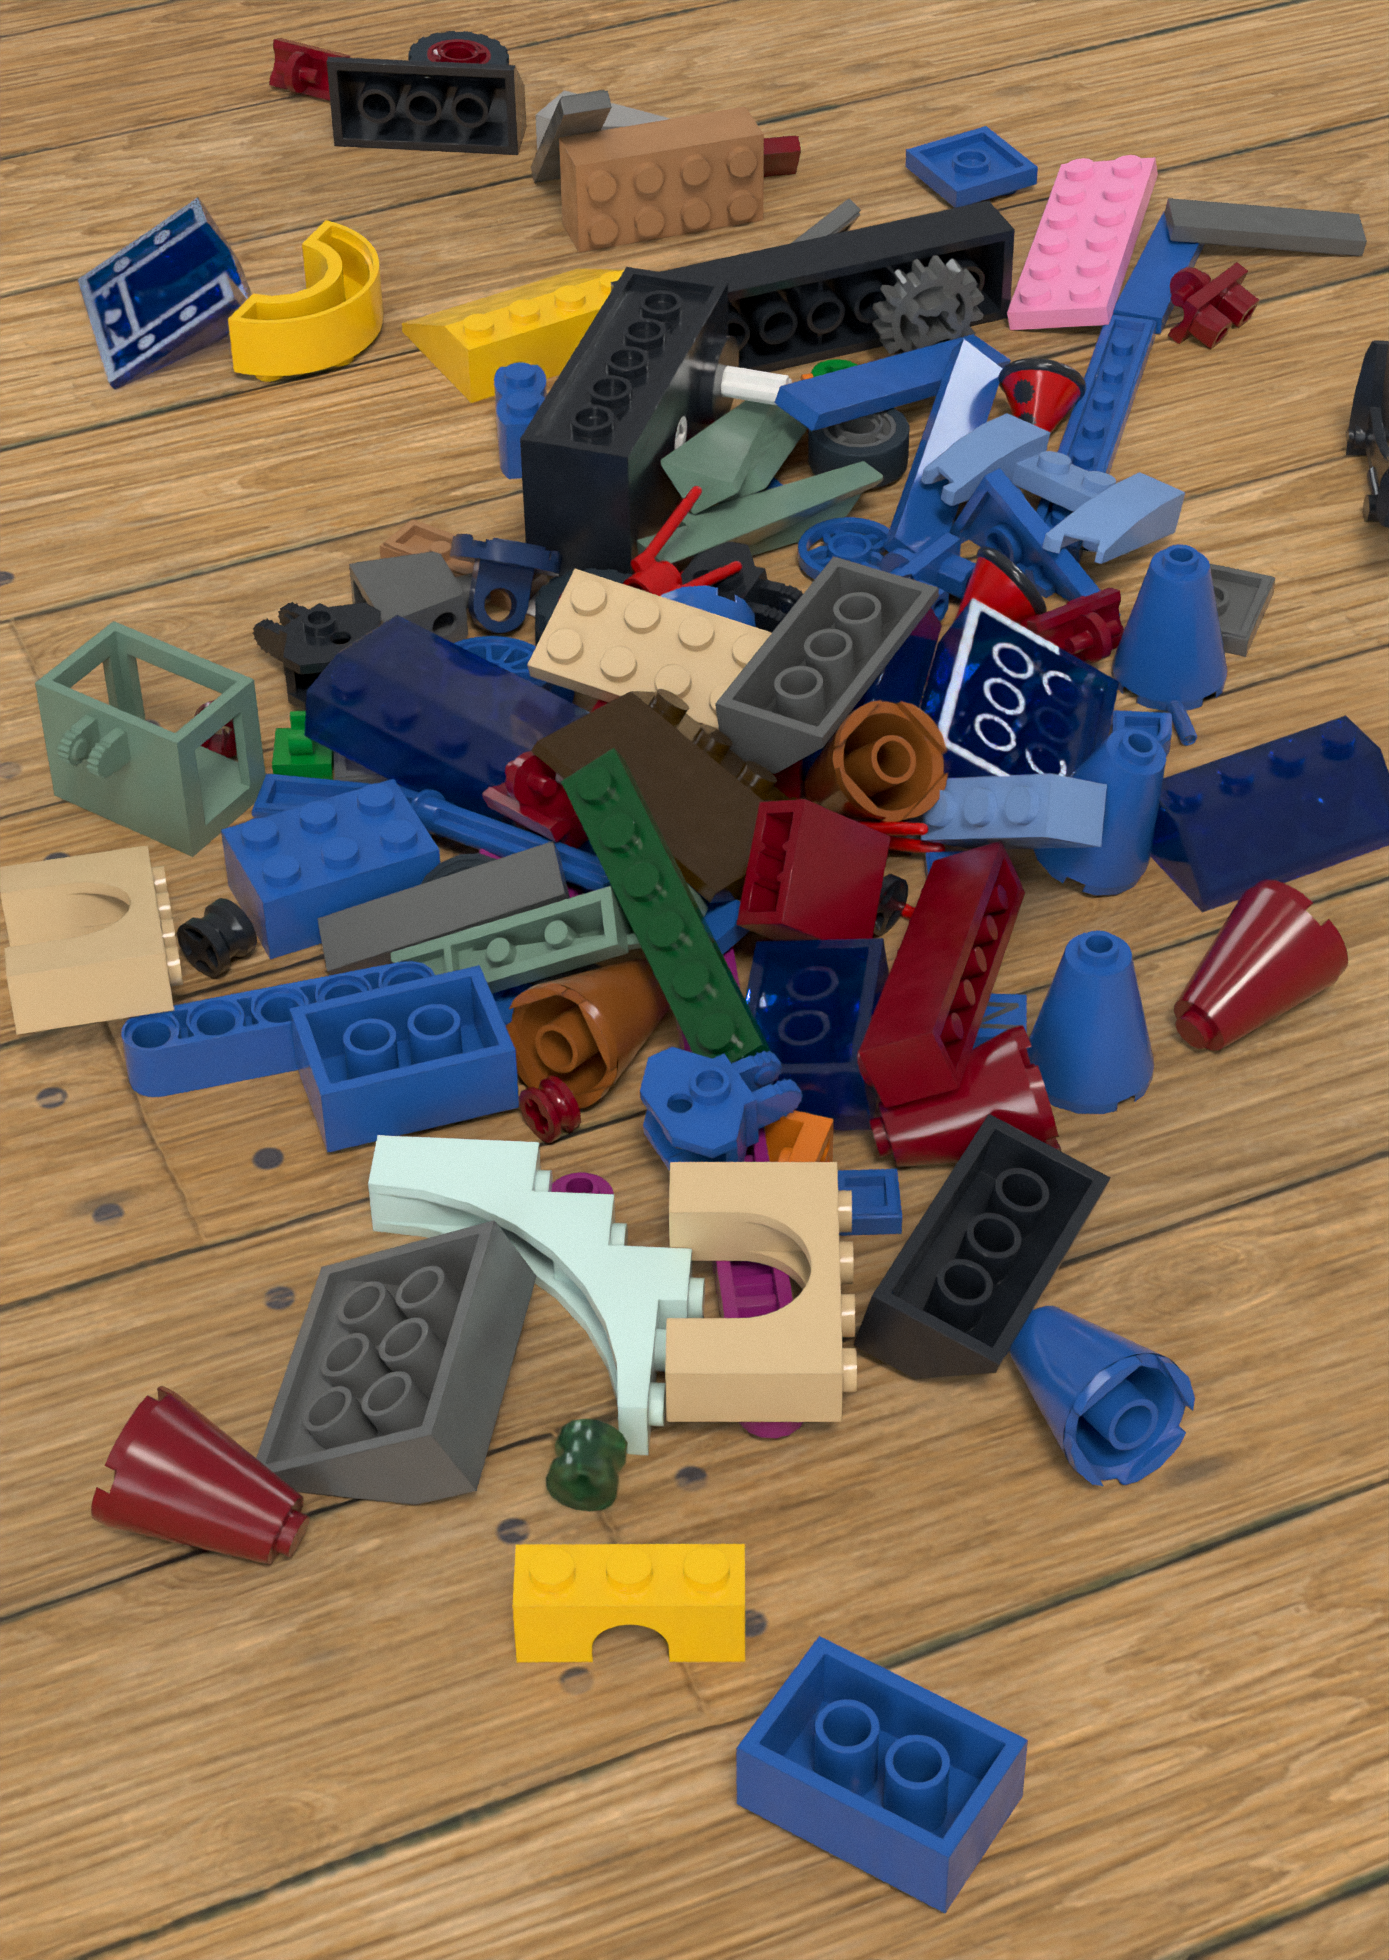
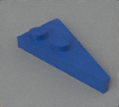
M1001 468L983 477L951 527L950 534L961 538V544L970 540L981 548L988 546L1000 551L1023 571L1044 598L1057 593L1071 601L1078 597H1086L1101 591L1066 547H1062L1060 553L1050 552L1042 548L1045 534L1051 528L1047 526L1025 499L1022 491L1010 481Z

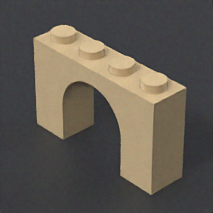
M148 845L0 867V894L10 947L4 948L6 977L17 1035L174 1011L170 986L183 985L181 965L164 866L151 868Z
M670 1162V1248L692 1249V1261H750L766 1264L789 1275L799 1284L803 1291L785 1307L758 1317L667 1318L665 1366L667 1422H842V1392L857 1391L856 1348H842V1337H855V1294H841V1284H853L854 1258L853 1241H839V1232H852L851 1190H838L837 1162Z

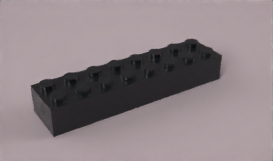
M990 201L660 272L728 282V335L734 336L737 340L739 368L772 372L883 347L879 340L880 336L872 324L879 318L873 310V304L886 301L885 295L880 290L882 285L894 287L898 282L894 272L899 269L906 275L911 273L912 262L916 259L920 261L923 267L929 266L933 256H938L945 265L951 259H954L963 270L967 269L978 283L976 287L984 296V301L976 305L983 313V318L978 321H971L970 327L1007 319V311L1011 303L1015 229ZM617 281L611 282V291Z

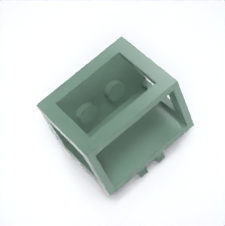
M113 621L35 682L54 796L191 857H194L217 837L222 829L227 828L255 804L266 774L254 679ZM136 658L222 694L176 733L145 720ZM102 662L109 705L71 689L74 684ZM231 719H233L238 762L200 746Z

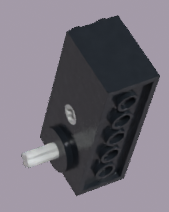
M626 267L521 436L525 542L546 547L545 550L559 551L563 555L559 576H563L566 572L573 571L574 569L583 571L586 568H596V570L613 569L623 574H634L631 560L638 556L637 540L657 534L671 516L681 498L680 493L664 471L661 459L727 414L731 409L734 398L777 405L774 402L780 386L792 383V379L788 375L739 368L738 343L734 336L728 335V282Z

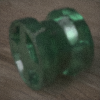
M578 1419L566 1423L557 1434L555 1442L557 1458L553 1459L548 1467L545 1478L546 1488L554 1499L572 1509L588 1512L603 1510L611 1506L617 1498L620 1487L619 1475L617 1473L621 1471L626 1463L628 1442L616 1428L599 1420Z

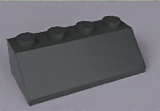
M833 556L715 703L719 731L725 734L733 743L730 750L745 762H755L769 770L772 774H776L823 748L938 599L939 588Z

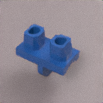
M948 532L921 553L915 552L913 554L909 550L902 548L893 549L885 555L880 565L881 571L939 588L938 599L921 619L930 627L935 626L944 618L948 610L949 594L960 599L963 598L975 563L960 557L961 538Z

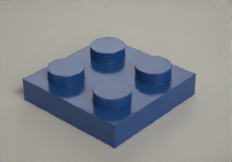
M987 126L906 149L905 167L954 208L975 204L999 195H1011L1019 189L1037 184L1038 167Z

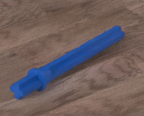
M399 786L430 836L446 837L478 850L482 848L502 858L552 841L543 836L458 807L446 801L440 792L433 789L416 792ZM554 842L560 853L566 882L591 891L611 886L596 855L560 842Z

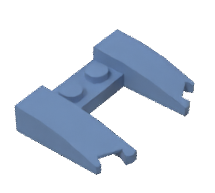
M1008 413L980 425L957 440L925 467L921 481L924 484H932L947 478L949 480L948 485L943 486L941 500L948 505L954 506L969 500L983 477L1001 468L1014 485L1073 511V513L1045 534L1043 549L1060 553L1062 547L1083 540L1082 545L1084 548L1097 552L1094 562L1100 564L1175 533L1185 492L1141 472L1116 483V479L1107 473L1086 471L1071 464V459L1068 456L1059 452L1046 451L1051 432Z

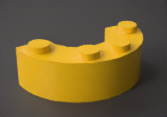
M325 220L302 243L306 289L292 294L273 296L252 294L228 318L234 372L255 375L258 380L271 382L279 380L283 376L305 374L332 366L340 367L350 364L354 360V356L366 349L374 341L383 324L384 314L378 254L372 244L358 232L338 223Z

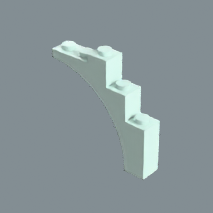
M377 1135L368 1182L373 1231L430 1238L494 1220L536 1274L535 1284L556 1298L581 1325L608 1369L618 1406L619 1454L648 1455L651 1426L664 1427L666 1383H656L657 1371L665 1372L667 1318L704 1317L705 1278L692 1277V1249L627 1246L628 1226L627 1223H615V1201L613 1194L551 1192L553 1183L552 1170H541L539 1142Z

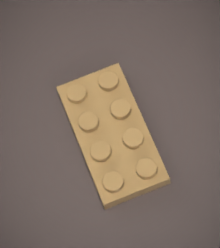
M574 569L527 666L531 677L606 702H611L630 691L657 692L658 689H665L680 697L689 706L687 714L697 723L709 725L719 730L715 703L772 633Z

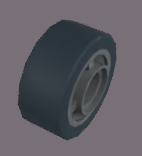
M891 408L815 431L809 429L808 463L814 475L865 461L883 475V481L872 488L883 487L896 481L907 470L910 425L902 413L895 408Z

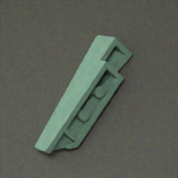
M745 400L661 459V465L683 499L692 487L697 485L702 488L701 496L691 509V512L695 515L716 503L722 504L752 495L766 488L805 433L807 427L777 405Z
M865 461L718 504L695 515L688 513L655 557L656 562L662 560L670 562L680 573L686 569L696 554L727 541L748 545L752 556L799 542L803 533L815 524L829 519L846 517L864 491L883 481V475ZM656 534L637 540L638 555L647 548Z
M688 885L703 916H705L708 910L707 901ZM608 886L397 950L390 954L393 963L404 961L423 963L430 967L435 975L480 965L491 993H495L629 953L628 950L640 949L642 947L612 886Z

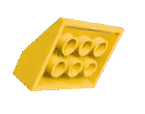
M578 268L403 322L402 332L470 403H474L495 396L494 376L500 367L523 362L541 367L546 375V379L560 375L609 296L611 282L618 281L624 270Z

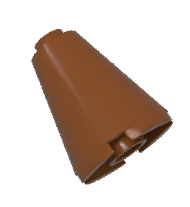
M882 700L869 702L857 708L846 717L809 768L804 782L806 797L809 801L849 819L904 822L916 818L930 810L940 799V790L944 791L946 787L948 772L944 774L943 754L947 753L944 737L935 722L924 711L913 704L902 701L894 703Z
M633 959L534 985L519 994L509 1008H514L512 1021L506 1025L516 1050L517 1073L527 1086H533L538 1089L542 1079L551 1075L558 1077L573 1093L579 1109L588 1107L605 1096L670 1009V1005L648 960Z

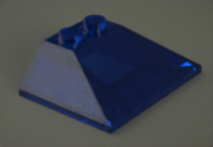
M198 197L77 279L106 376L114 390L222 340L229 335L228 318L252 295L240 261Z

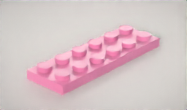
M1126 155L1112 161L1098 162L1082 158L1067 164H1061L1007 311L1010 330L1109 325L1158 176L1155 157L1140 158L1135 155Z

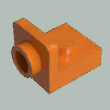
M793 1110V1113L787 1114L786 1117L782 1116L780 1120L766 1125L765 1138L769 1162H833L834 1119Z

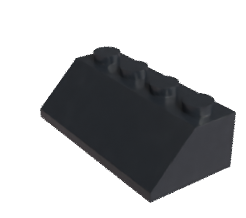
M328 57L327 72L334 146L503 155L519 154L527 125L525 85L515 65Z
M988 1114L873 1293L854 1346L914 1379L996 1373L1105 1191L1111 1177Z

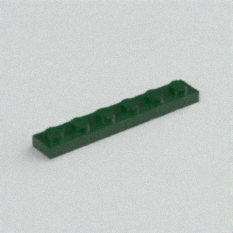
M612 748L562 780L561 783L692 1052L712 1059L725 1054L732 1064L750 1055L755 1056L757 1052L771 1051L625 759L615 748Z

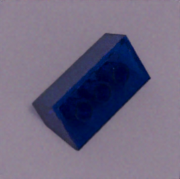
M1343 716L1163 778L1150 857L1203 913L1239 900L1246 890L1252 888L1259 881L1271 879L1286 883L1389 846V772L1382 751L1347 716Z

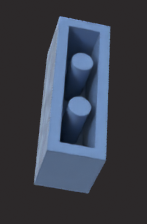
M1056 774L947 778L944 791L940 790V799L930 810L923 814V823L928 826V832L925 835H921V840L968 849H975L1001 840L1005 849L1101 847L1107 784Z

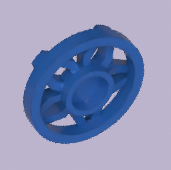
M855 517L834 518L817 523L806 530L799 540L798 562L800 570H803L809 577L815 580L833 556L881 570V561L885 557L882 554L886 551L883 546L889 528L872 520ZM822 538L824 546L809 550L812 544Z

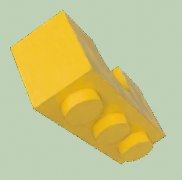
M745 1544L516 1545L512 1608L517 1663L593 1662V1642L595 1638L603 1631L621 1625L644 1626L660 1633L668 1643L669 1662H745Z

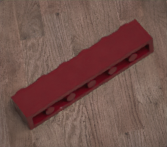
M1002 840L934 860L857 1054L859 1070L864 1081L869 1086H875L885 1108L956 1090L960 1087L1025 896V891Z

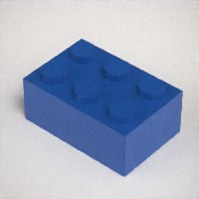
M394 779L369 784L360 789L323 800L311 801L303 806L262 818H254L245 823L221 830L228 886L241 909L252 922L256 935L270 959L322 944L317 918L420 885L424 877L440 864L439 848Z
M480 965L289 1008L296 1066L327 1153L377 1141V1135L400 1136L519 1107L516 1050Z
M819 1636L736 1748L737 1804L929 1906L946 1913L1023 1797L1028 1740Z

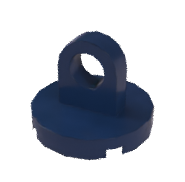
M456 534V536L452 537L449 557L474 563L468 598V610L473 622L480 629L490 633H507L516 629L526 616L533 575L559 576L563 555L559 551L545 550L546 547L500 538L486 539V542L473 540V535ZM496 588L504 590L511 600L510 613L501 621L491 619L485 610L486 596Z

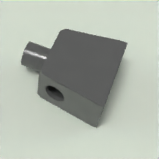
M433 551L349 564L353 604L365 602L381 611L382 622L379 642L377 644L384 647V663L388 669L441 650L467 637L466 609H468L473 572L455 577L442 555ZM491 593L486 596L485 604L490 603Z

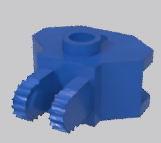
M670 1047L648 1057L640 1088V1098L647 1108L643 1123L644 1134L669 1171L670 1162H744L747 1147L759 1142L758 1129L780 1120L782 1116L786 1117L787 1114L793 1113V1110L798 1108L799 1103L802 1102V1091L791 1079L788 1081L783 1079V1081H777L774 1085H771L778 1079L779 1074L782 1073L780 1070L783 1068L779 1059L771 1051L757 1052L755 1056L750 1055L731 1064L725 1054L712 1059L679 1048Z

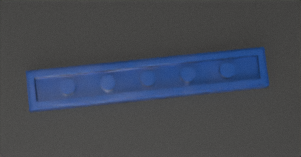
M972 334L780 386L774 403L808 429L815 431L936 396L952 350L963 339L1001 368L1009 364L1011 360Z
M965 339L953 348L883 546L888 552L893 549L902 548L909 550L913 554L915 552L921 553L947 532L950 533L959 504L951 506L941 500L943 486L948 485L949 480L946 478L932 484H924L921 481L925 467L957 440L987 422L1000 383L998 380L999 373L1003 369Z

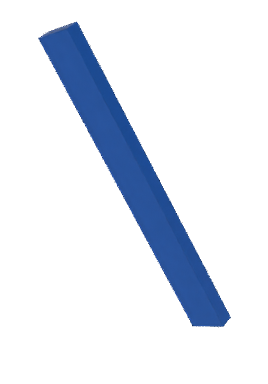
M1112 314L1109 325H1103L1084 377L1087 386L1085 395L1074 405L1058 450L1059 453L1071 459V464L1086 471L1110 473L1156 337L1157 321ZM1042 497L1036 511L1051 529L1073 513V511ZM1083 540L1065 546L1078 563L1084 550Z

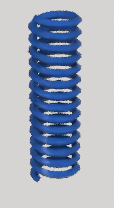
M1179 700L1169 702L1166 709L1168 713L1172 714V723L1181 743L1186 746L1193 744L1197 739V734L1183 703Z

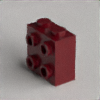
M806 799L759 802L736 925L821 959H869L891 837Z

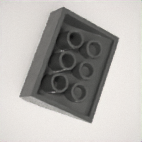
M493 1220L321 1267L256 1458L294 1490L303 1493L417 1505L477 1491L537 1277L498 1224Z

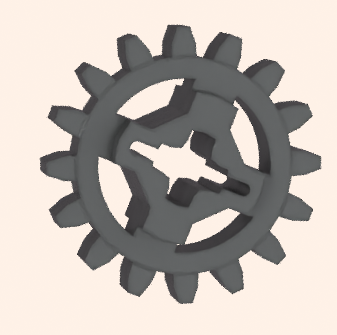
M933 256L928 267H923L918 259L913 260L912 272L907 275L899 269L896 270L894 274L898 282L894 287L882 285L880 288L886 297V301L873 304V310L879 317L872 323L873 328L880 336L879 340L888 353L898 355L962 336L975 335L976 333L970 327V322L983 318V313L976 305L984 301V296L976 287L978 283L967 269L963 270L956 260L951 259L945 265L938 256Z

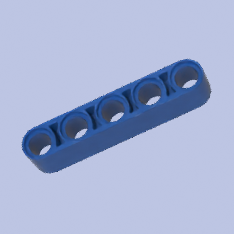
M404 961L173 1005L174 1011L131 1017L125 1022L121 1032L129 1083L132 1089L140 1095L164 1097L296 1071L298 1068L296 1066L289 1008L426 978L435 974L430 967L423 963Z

